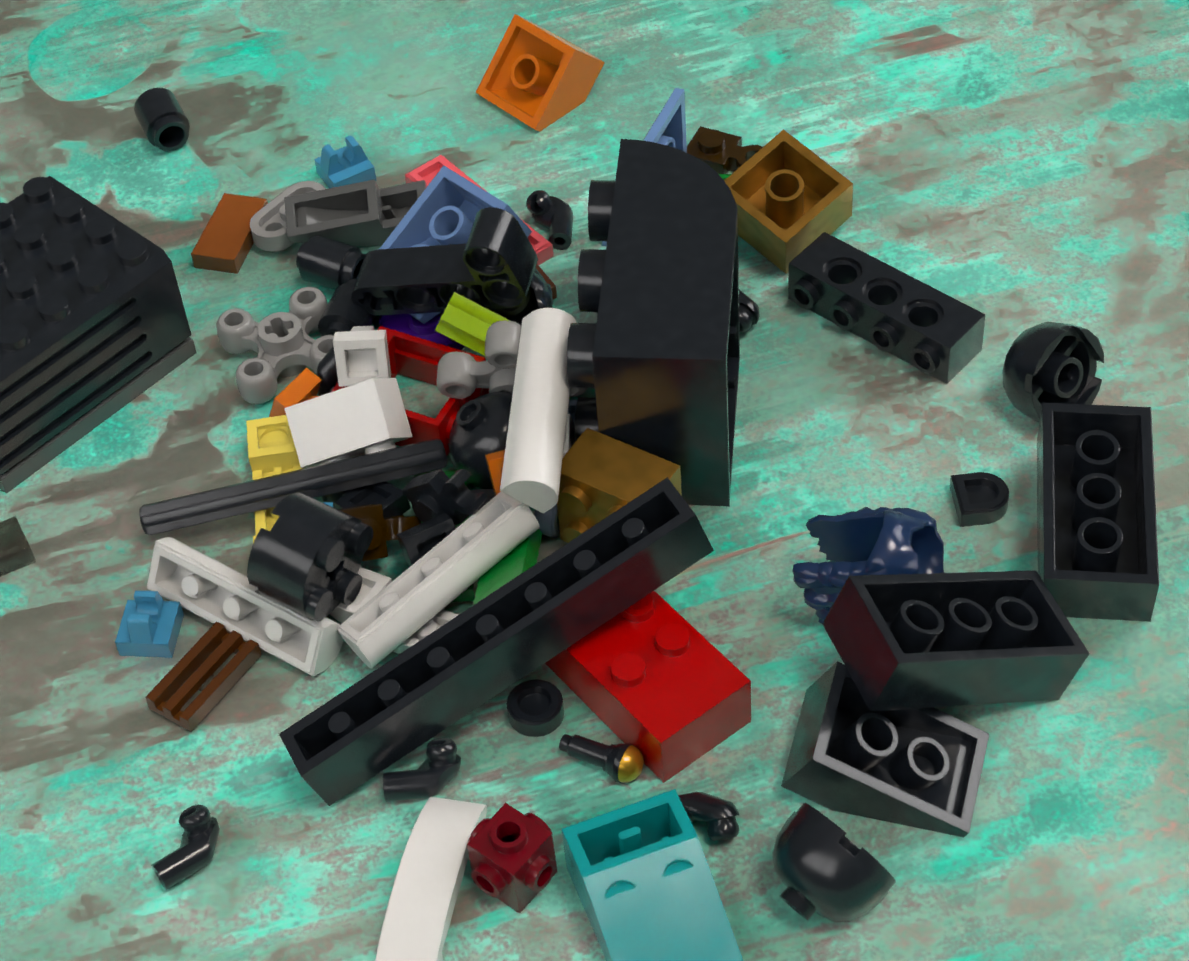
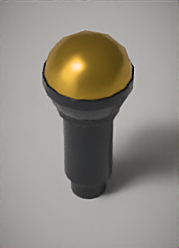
M564 734L559 743L561 751L567 752L570 757L602 767L603 771L607 772L614 781L619 783H629L637 779L643 769V755L638 748L630 743L611 744L609 746L580 735L571 736L568 734Z

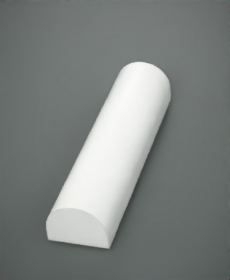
M540 308L532 311L522 319L500 485L501 492L543 514L552 509L558 502L571 388L569 387L567 376L568 334L570 324L577 323L572 315L557 308Z
M503 492L498 493L339 625L337 631L355 654L372 669L538 530L540 526L535 515L528 505Z
M165 537L155 541L147 589L158 591L162 597L170 601L180 602L181 607L213 624L216 621L223 624L226 631L230 633L233 630L240 633L243 640L247 642L250 639L259 644L260 649L311 676L325 671L338 656L343 644V637L337 631L338 626L341 624L327 617H324L321 621L310 620L254 592L258 588L249 584L246 575L172 537Z

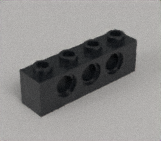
M823 232L789 262L788 299L946 384L982 351L985 314L826 232Z

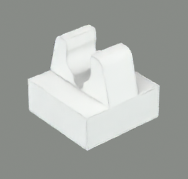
M355 326L351 331L335 332L333 346L339 387L351 386L371 378H391L386 330H374V326Z

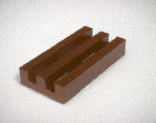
M216 621L145 697L149 709L192 732L261 657L259 644L251 639L247 643L244 642L242 635L234 630L230 634L227 633L225 626ZM232 653H235L236 655L214 678V673L216 672V670L229 658V656ZM198 690L202 691L184 711L180 710Z

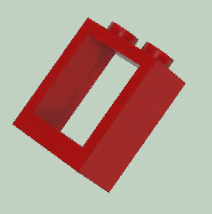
M380 326L377 329L386 330L391 378H395L397 374L437 386L438 362L444 354L464 352L473 356L476 362L486 361L485 357ZM337 383V385L334 387V389H333L331 392L336 391V390H339V389H342V388H345V387H348V386L339 387V385H338V383ZM476 388L466 398H449L436 418L405 409L413 437L396 442L395 445L405 446L438 438L444 444L447 457L449 454L448 439L459 409L468 401L488 394L489 388Z

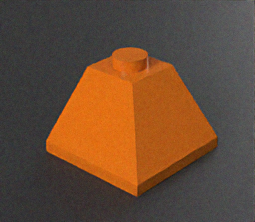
M515 14L475 93L540 132L585 102L605 62L575 44Z

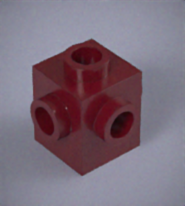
M507 803L491 819H483L475 827L467 843L472 869L471 876L474 883L487 895L499 899L519 914L548 885L552 877L557 873L553 834L549 826L533 813H526L524 815Z

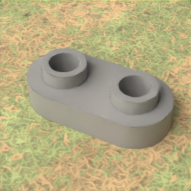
M302 181L285 189L251 218L250 230L254 244L262 250L271 252L283 251L293 245L295 242H290L287 237L284 197L324 190L326 188L317 182Z

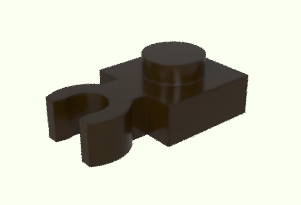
M700 126L687 145V153L706 163L718 174H727L729 171L735 172L763 146L748 145L742 147V137Z

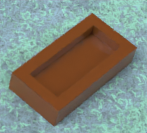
M224 193L191 253L194 268L238 274L254 244L250 230V220L254 214L268 204L267 199Z

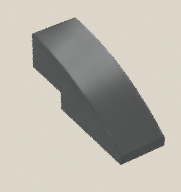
M374 179L284 197L287 237L290 242L305 243L312 236L319 235L353 246H381L426 189L427 184L425 180L379 189Z

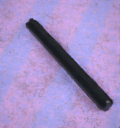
M435 438L150 503L140 507V523L145 534L155 535L273 508L285 497L293 493H302L311 498H317L436 471L447 466L446 451L441 439Z

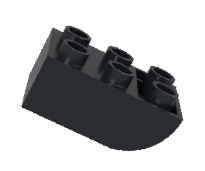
M621 139L616 179L591 180L589 187L590 241L607 242L606 250L582 249L579 257L580 312H596L598 315L597 323L570 324L567 345V376L569 387L595 388L596 398L578 397L574 443L586 428H590L680 465L681 493L688 505L730 506L740 366L738 208L732 192L725 181L715 170L695 156L659 143Z

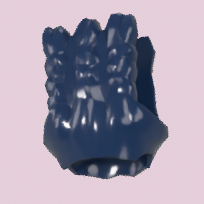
M864 507L856 512H846L842 515H817L808 520L806 527L812 537L819 538L817 544L820 546L819 552L825 553L826 560L830 561L822 563H797L793 565L792 570L795 584L799 588H805L803 593L805 603L816 610L815 614L819 617L818 622L822 624L849 576L944 573V542L937 531L936 520L925 512L910 508L889 509L880 507L872 510Z

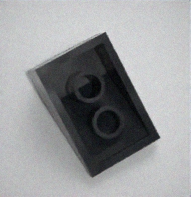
M837 661L806 690L781 787L833 811L965 837L970 832L989 733L934 707L870 711L846 666Z

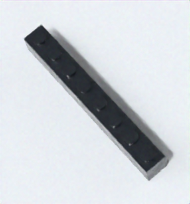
M667 477L279 733V736L301 777L330 806L714 550L696 514Z

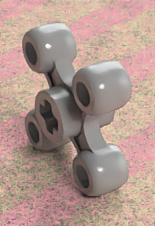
M302 287L296 290L289 300V312L272 313L263 318L260 323L255 322L249 312L238 308L229 309L219 316L216 323L217 335L220 344L227 352L243 354L253 350L258 353L257 357L243 361L236 370L238 391L245 401L251 404H263L270 401L276 394L278 377L294 376L301 373L307 366L312 368L317 375L318 364L333 347L334 335H325L316 340L308 336L309 332L318 331V323L328 305L327 299L321 290L315 287Z
M504 320L497 321L488 328L485 340V357L488 361L476 362L473 356L464 352L444 354L439 360L437 368V388L441 394L450 398H466L476 388H489V393L499 391L513 393L522 325ZM571 387L570 397L580 396L588 388Z

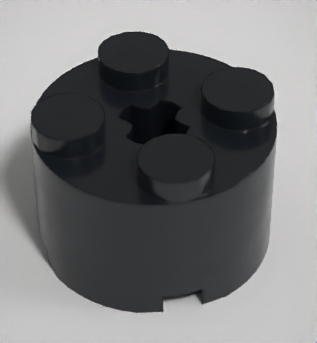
M293 493L285 497L271 512L280 516L271 531L261 528L255 538L249 556L247 578L249 584L258 588V590L254 591L258 595L310 620L321 621L336 609L340 603L350 605L359 594L362 586V576L358 574L364 553L372 542L373 528L363 523L360 519L305 494Z

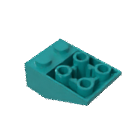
M675 789L562 829L566 867L606 961H744L697 833Z

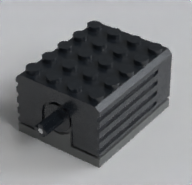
M50 175L46 178L36 177L28 180L23 185V193L9 203H0V489L6 494L197 353L194 341L189 337L192 334L172 261L165 251Z

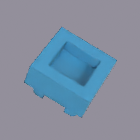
M351 135L345 137L347 146L334 151L327 144L323 146L321 156L314 159L318 175L329 188L374 179L377 181L374 166L368 160L362 147Z
M136 590L134 593L135 600H127L115 644L119 655L173 658L184 617L180 602L164 601L158 591Z

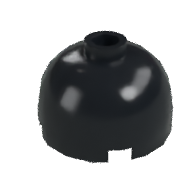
M1044 322L1024 330L1014 340L1006 354L1002 370L1003 387L1013 406L1024 415L1040 423L1042 403L1092 405L1102 382V379L1095 377L1097 361L1104 363V352L1100 341L1088 329L1073 324Z
M504 391L492 392L470 400L459 409L453 422L448 439L450 458L457 470L465 469L469 471L471 476L466 482L475 490L493 489L485 455L505 450L513 393Z
M804 803L797 812L794 811L787 819L776 837L772 853L774 870L787 887L780 897L806 920H809L815 912L833 922H851L867 915L885 898L890 888L895 884V879L863 847L859 849L845 837L846 832L821 812Z

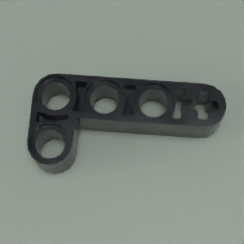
M488 207L476 213L468 241L465 244L369 251L363 260L351 299L354 304L373 315L444 312L454 292L487 309L516 308L525 303L538 258L517 219L505 210Z

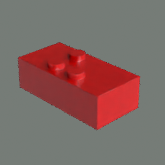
M655 591L545 663L624 744H633L640 750L643 755L644 764L663 783L751 722V680Z

